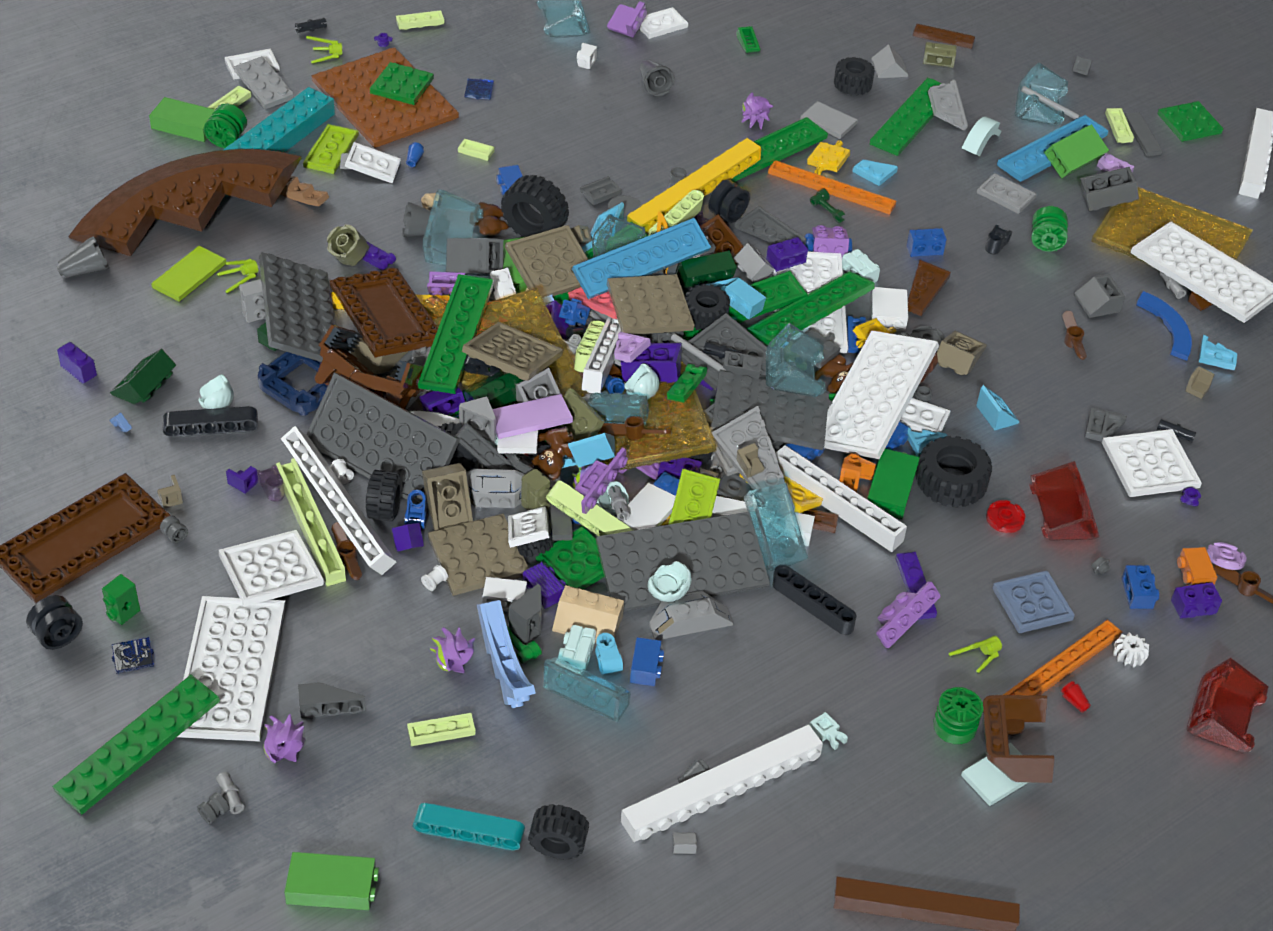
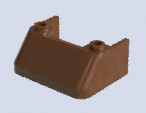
M989 695L983 700L986 757L1014 782L1052 783L1054 755H1010L1008 735L1022 733L1025 726L1024 722L1045 723L1047 695Z

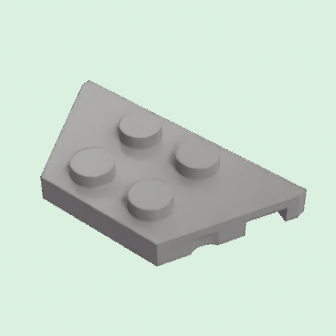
M951 80L948 84L942 83L939 86L930 87L928 94L934 116L962 130H966L968 124L956 80Z

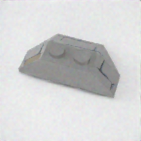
M475 469L467 472L470 503L475 507L484 508L517 507L521 504L522 476L526 474L516 470Z
M704 591L687 593L679 600L673 602L661 601L649 622L654 640L733 625L728 608Z

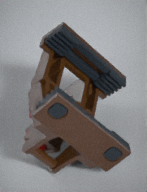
M331 325L318 345L321 347L320 356L323 357V360L315 375L316 383L329 385L334 373L342 374L347 379L383 398L385 397L382 391L387 392L386 399L403 409H406L412 397H416L421 391L424 392V389L418 388V381L424 366L400 360L402 365H398L401 367L400 369L397 368L399 373L396 372V375L398 377H379L350 353L355 351L353 348H357L355 345H359L357 342H361L359 338L363 339V336L353 330Z

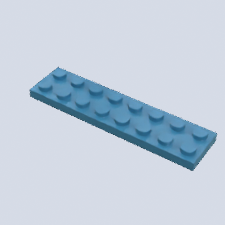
M1084 115L998 160L997 166L1016 180L1022 182L1052 166L1044 153L1051 145L1091 124L1101 139L1108 135L1109 130Z
M692 218L573 266L572 271L589 300L609 291L607 278L647 276L709 251L711 246L696 219Z

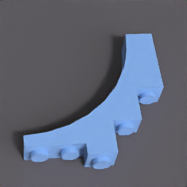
M496 600L477 604L486 652L491 654L495 678L500 680L504 704L511 705V708L524 706L523 702L529 701L530 695L536 694L535 688L524 675L517 660L506 626L501 601Z

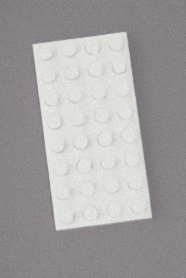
M1169 222L1131 249L1130 253L1243 323L1273 302V282L1173 222Z
M808 252L806 263L777 272L774 270L773 276L791 271L806 293L810 294L843 275L841 253ZM845 306L787 338L794 341L798 340L810 330L818 332L823 337L832 333L835 336L832 342L841 348L839 353H847ZM783 308L774 310V313H776L777 311H779V310H781V309H783ZM783 341L778 343L775 346V349H779L780 346H783Z
M871 331L832 401L833 404L828 409L824 448L880 459L939 348L938 341Z
M202 596L183 680L193 675L218 695L220 702L178 737L260 741L286 607L284 600H267L244 607L240 598Z

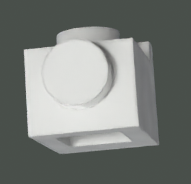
M582 43L581 50L577 53V63L579 67L590 69L597 58V46Z

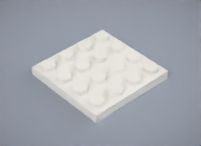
M1173 429L1106 437L1102 440V445L1129 497L1181 491L1190 487L1197 489L1202 484Z
M297 530L219 550V557L244 607L324 585L323 577Z

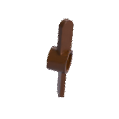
M1066 311L1062 315L1067 329L1064 343L1066 346L1074 348L1076 355L1081 360H1084L1087 357L1082 344L1084 330L1077 326L1072 311Z
M632 416L625 420V424L604 423L600 432L601 434L627 436L631 440H638L643 438L645 433L671 434V429L645 428L642 417Z
M336 522L332 525L331 530L337 543V552L343 565L347 567L350 577L354 580H360L362 572L357 562V548L349 540L339 522Z
M1218 565L1214 566L1215 573L1236 585L1241 594L1245 596L1256 594L1273 604V595L1259 588L1261 578L1257 573L1245 571L1240 574L1235 570L1225 569Z

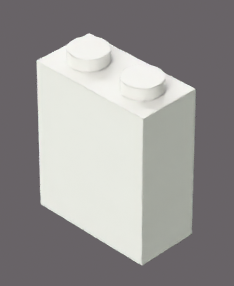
M875 287L871 291L870 320L877 318L887 329L895 327L894 329L898 331H906L908 321L907 290Z

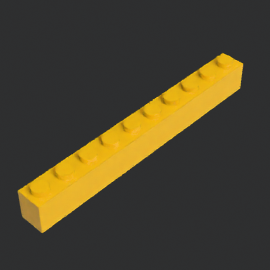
M748 138L744 139L683 180L666 189V191L655 196L649 202L627 215V224L633 222L648 234L649 230L657 223L658 212L665 216L693 190L701 191L705 197L723 180L732 179L761 160V147Z

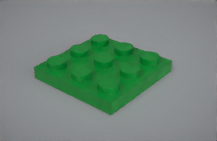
M390 62L370 87V94L415 105L433 81L434 74Z
M1199 101L1162 108L1157 113L1181 142L1222 134L1224 129Z
M583 526L572 532V540H559L553 544L549 551L536 556V560L539 563L543 562L547 567H551L558 580H563L570 587L584 590L604 578L596 539Z

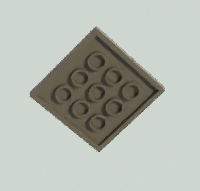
M569 225L505 244L508 254L535 302L549 295L556 296L581 287L572 268L577 264L587 261L588 258Z
M677 274L607 278V287L623 333L635 335L693 331L694 323Z
M497 322L464 344L462 352L468 354L471 358L484 361L487 365L498 367L503 372L514 374L521 380L528 381L560 358L563 349L506 324Z
M504 514L428 532V539L439 565L448 574L446 581L453 596L484 588L486 577L514 580L522 578L524 570L529 569L524 557L520 555L517 546L510 548L508 542V522Z

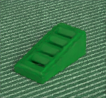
M738 27L736 36L745 53L760 52L761 49L753 27Z

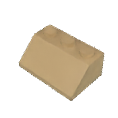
M565 585L558 603L552 631L565 634L570 632L573 625H577L583 628L595 629L596 639L602 633H609L615 638L623 618L624 600Z

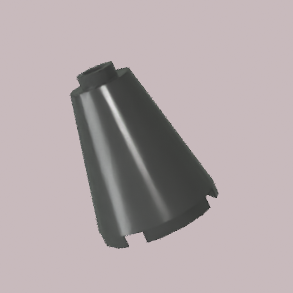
M645 60L641 63L640 71L647 92L654 96L667 94L675 82L673 72L668 67L652 60Z
M407 203L403 219L404 226H406L402 228L403 237L442 235L449 231L450 221H448L447 217L416 204Z
M94 236L87 239L58 261L59 266H56L61 276L65 275L66 278L110 268Z

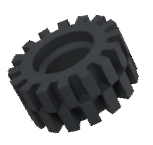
M550 530L549 538L517 546L520 555L533 557V555L539 556L540 553L544 554L546 553L545 551H549L554 544Z

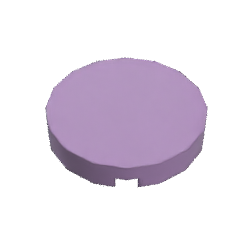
M1217 542L1214 545L1210 544L1207 549L1211 562L1225 569L1239 570L1244 567L1247 559L1244 552H1238V548L1227 543Z

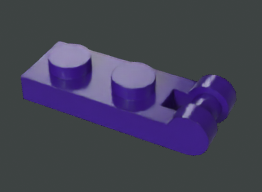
M367 242L369 249L362 258L366 262L380 270H385L388 264H393L396 261L393 253L388 254Z

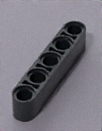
M251 406L170 411L163 415V434L168 437L251 432L258 427L257 409Z
M779 565L775 568L772 584L774 589L842 635L853 633L857 618L854 610L786 565Z

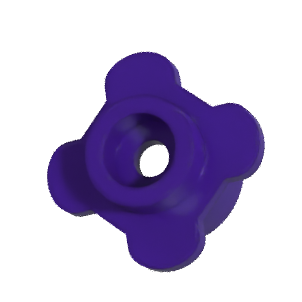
M380 33L374 37V40L377 41L378 46L387 47L393 38L389 37L387 33Z
M1190 487L1182 491L1181 502L1192 506L1199 505L1198 500L1201 498V494L1197 489Z

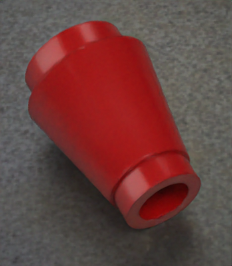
M1071 681L1062 688V697L1081 713L1090 708L1091 704L1079 684Z

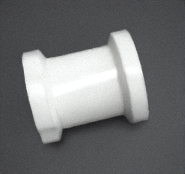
M337 459L330 465V468L342 484H347L353 479L354 473L346 467L344 459Z
M436 565L433 571L421 577V581L428 590L434 591L440 582L447 580L448 574L442 566Z

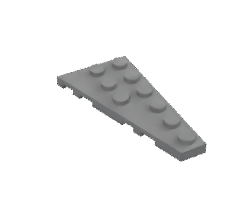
M758 406L711 433V438L778 521L795 511V506L786 487L782 470H780L777 456L767 434ZM755 443L758 447V458L764 467V471L747 478L737 462V450Z

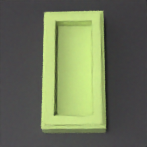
M464 139L458 147V153L487 161L495 152V147L468 139Z

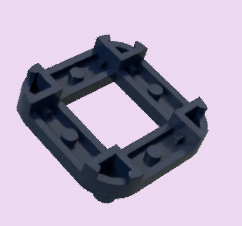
M285 352L268 365L262 363L259 366L258 386L263 392L302 416L308 415L319 407L328 385L325 383L317 384L309 391L302 389L299 392L281 379L303 363L318 372L321 365L320 361Z

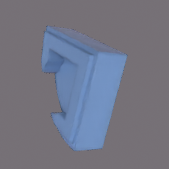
M122 413L110 419L113 426H119L123 432L132 429Z

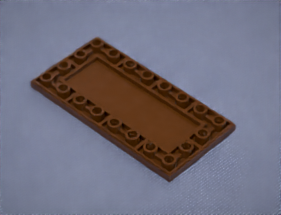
M388 268L384 271H371L367 274H354L350 277H337L330 280V287L360 335L363 336V340L374 358L432 346L438 327L398 268Z
M124 473L0 545V568L36 604L159 530L161 522L171 515L128 474Z

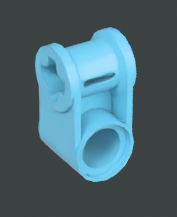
M602 633L597 636L595 654L600 673L603 675L623 671V662L615 638L609 633Z

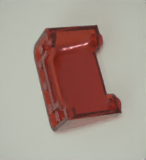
M1075 461L1030 475L1032 483L1029 486L1032 494H1036L1045 521L1044 526L1041 527L1044 538L1048 537L1050 541L1093 540L1100 538L1089 498Z
M1232 658L1225 660L1203 675L1186 730L1195 737L1239 753L1250 752L1255 745L1254 736L1249 733L1246 734L1254 707L1261 706L1267 700L1266 695L1269 686Z

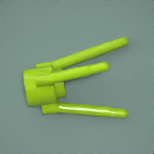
M306 36L310 40L329 43V47H313V50H329V54H332L311 61L312 64L339 58V55H342V43H338V40L332 41Z
M251 258L226 262V265H240V267L219 272L217 276L241 271L243 275H247V277L225 291L229 293L239 287L240 284L255 278V274L259 271L258 265Z
M993 635L983 641L949 652V656L980 647L983 654L990 656L976 670L979 673L994 658L999 656L998 651L1002 649V643L997 636Z

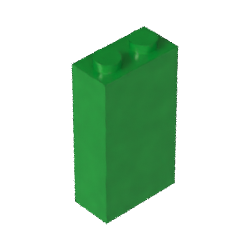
M884 449L878 461L867 500L892 517L903 520L920 457Z

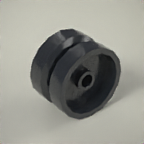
M723 180L713 190L708 208L710 212L721 216L728 223H734L745 213L750 201V193L731 180Z
M53 595L40 600L31 608L27 615L26 624L43 647L55 650L70 644L82 630L83 621L66 598L60 595Z

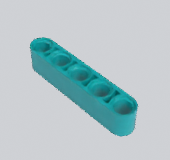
M421 803L418 806L412 825L416 831L507 850H518L520 848L525 831V825L516 820L429 803Z

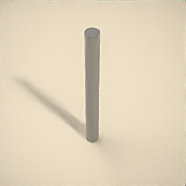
M1023 86L1021 92L1074 120L1079 116V114L1026 86Z
M675 333L671 336L672 341L681 343L684 349L717 371H726L723 365Z

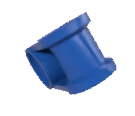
M413 490L408 495L404 525L420 523L421 529H425L427 498L420 490ZM420 495L423 497L422 502L418 505L413 504V498Z

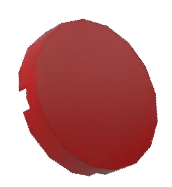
M1008 500L993 502L987 510V522L999 532L1014 533L1019 531L1024 525L1026 516L1024 510L1018 504H1011V501Z

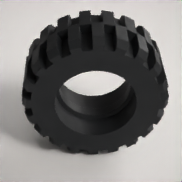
M525 175L518 178L504 193L501 200V211L504 213V220H507V225L514 230L513 232L521 235V238L562 227L566 224L569 216L568 202L565 201L566 197L564 194H561L560 189L555 187L553 182L547 181L541 176L537 177V175ZM529 204L533 205L541 214L536 212Z
M945 436L943 439L940 437L935 439L934 442H929L921 451L916 471V481L921 491L923 490L927 497L930 496L932 501L940 502L943 506L952 505V507H958L962 505V507H965L969 503L974 504L978 502L987 492L992 473V462L987 452L981 449L979 444L972 443L970 439H961L959 436L955 438ZM943 468L958 469L965 473V475H954L944 471Z

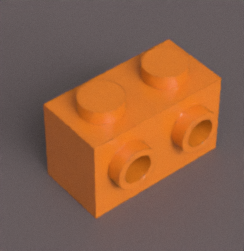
M1183 548L1180 556L1177 558V566L1182 571L1184 583L1190 586L1213 582L1215 585L1217 575L1206 548Z

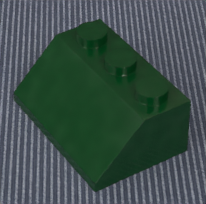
M725 251L680 262L677 276L680 285L684 288L695 287L700 284H710L719 280L731 279L734 277L737 267L730 251Z
M161 348L143 358L110 391V394L132 404L140 401L144 403L151 397L150 392L157 390L162 385L161 381L163 379L166 380L173 374L172 370L176 364Z
M501 370L463 390L462 393L467 402L487 397L492 409H496L516 401V384L523 380L514 374Z

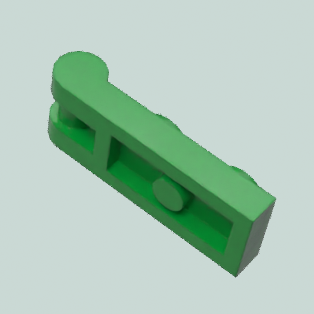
M687 364L684 373L667 392V399L684 403L705 378L707 368Z

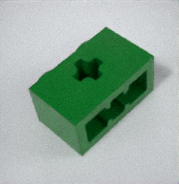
M122 574L102 588L103 602L107 610L106 615L110 620H115L123 625L141 611L136 585Z

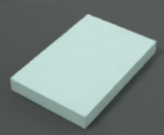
M1011 742L1008 744L1010 755H1022ZM987 757L965 769L961 774L966 782L989 806L1029 783L1010 780Z

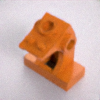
M851 453L844 458L839 481L857 493L860 478L873 480L876 464L861 458L857 454Z

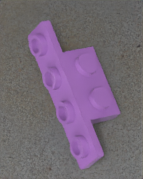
M621 448L609 465L596 460L575 487L576 491L585 496L581 501L582 513L587 514L590 509L595 507L597 499L600 495H604L609 483L616 479L618 471L627 464L628 458L626 457L625 448Z
M928 581L917 593L902 592L898 594L896 599L889 606L885 607L877 617L880 623L884 625L876 634L885 648H890L940 598V594L933 582Z

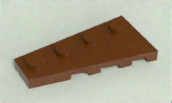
M919 260L908 298V311L922 316L950 278L951 272Z

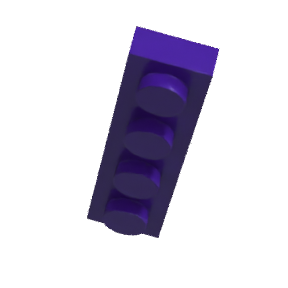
M916 552L897 553L896 562L907 592L917 593L927 583ZM933 604L918 620L936 618L937 610L935 605Z

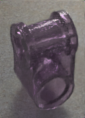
M272 465L269 469L257 470L258 482L268 499L271 501L282 500L285 496L284 485L277 466Z

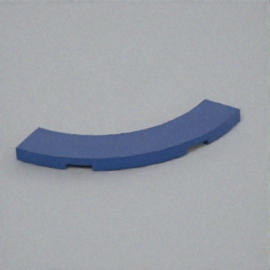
M1143 291L1136 305L1163 319V323L1169 332L1172 333L1173 337L1170 355L1187 361L1191 352L1192 338L1184 319L1166 302Z

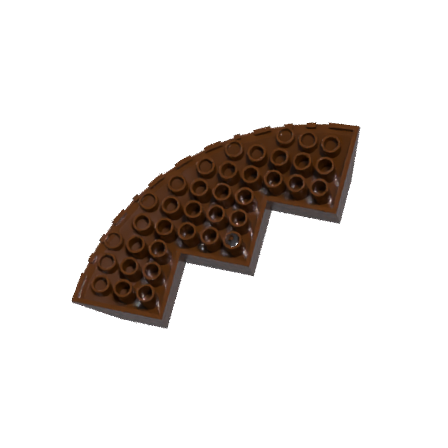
M231 149L206 152L170 161L130 179L109 193L80 220L70 233L69 238L85 242L94 236L100 248L132 256L155 219L202 232L225 194L273 207L302 158L298 155L279 151Z

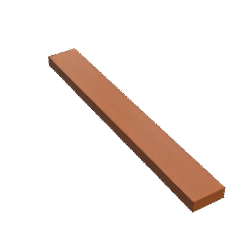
M776 160L768 169V174L818 191L825 189L830 195L889 215L896 206V200Z
M1107 619L1003 695L1043 694L1117 640L1123 632Z

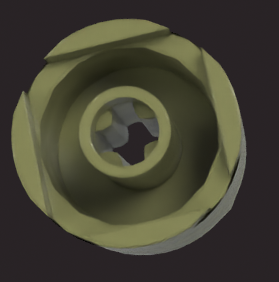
M344 224L345 226L342 227L337 226L327 237V249L340 263L355 266L369 249L367 241L353 226L349 224Z

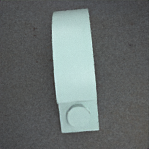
M986 116L979 119L968 134L962 149L980 156L989 138L992 135L1000 136L1001 130L998 129L1000 122Z

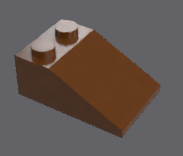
M716 215L701 225L700 228L705 237L708 236L716 246L713 254L730 251L736 265L738 262L734 257L744 246L722 218Z

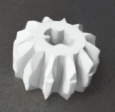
M1130 632L1127 635L1121 634L1114 643L1113 656L1117 657V662H1124V666L1130 664L1133 668L1136 665L1141 666L1149 656V644L1145 643V638H1138V634L1132 636Z

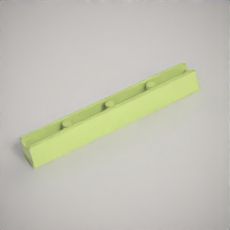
M295 458L291 459V463L281 465L280 462L276 463L277 477L326 586L345 582L343 562Z

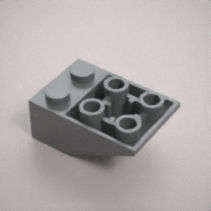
M447 238L446 272L490 276L491 271L503 269V239Z

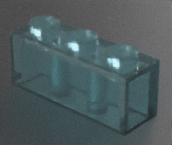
M591 393L587 402L605 421L604 423L625 424L627 418L639 416L643 418L645 425L649 416L647 395Z

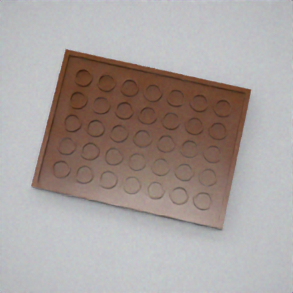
M395 47L311 75L314 84L325 95L334 98V105L373 148L459 118V112L431 84L415 105L370 94V87L390 62L414 68Z

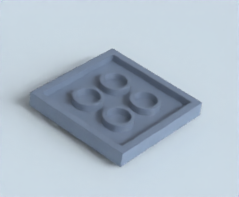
M1048 571L993 584L992 589L1018 633L1074 619L1073 611Z

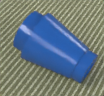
M414 142L408 147L406 164L410 167H415L424 154V147L420 143Z
M608 374L604 386L609 394L613 396L622 394L625 389L623 380Z

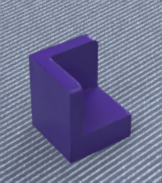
M252 466L245 471L239 470L237 473L231 469L226 471L227 483L245 494L258 483L257 469Z
M420 523L392 528L397 552L424 546Z

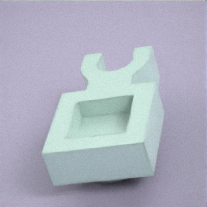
M826 712L809 723L810 727L822 741L829 740L834 750L839 746L836 740H840L843 744L847 743L848 737L844 733L839 732L840 726Z

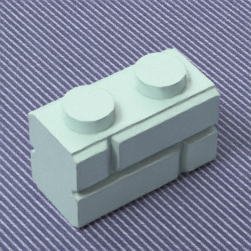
M859 249L851 253L849 252L842 257V269L844 271H850L874 283L878 281L879 266L874 264Z
M573 625L570 632L565 633L563 644L566 645L565 648H560L558 656L563 670H573L581 674L586 673L595 644V629Z

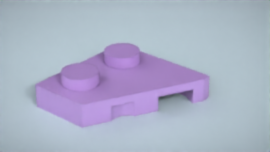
M1107 153L1097 164L1104 172L1130 167L1132 172L1134 170V166Z
M619 332V339L616 342L614 351L615 359L631 363L651 345L650 338Z

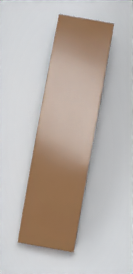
M295 176L290 177L280 195L292 200L318 207L329 198L327 192L314 190L312 184L300 183L298 177Z

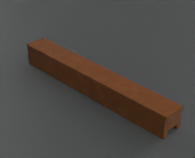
M836 877L833 906L835 909L980 931H1016L1020 923V904Z

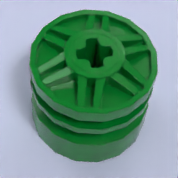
M229 103L221 104L206 121L204 133L211 143L218 147L226 148L243 133L247 127V118L242 110L235 105Z
M1055 206L1042 207L1033 214L1031 239L1036 248L1051 252L1057 251L1066 244L1068 238L1067 214Z
M953 687L944 691L940 696L933 720L936 734L942 740L951 744L961 745L970 742L978 730L983 713V702L976 693L964 687Z

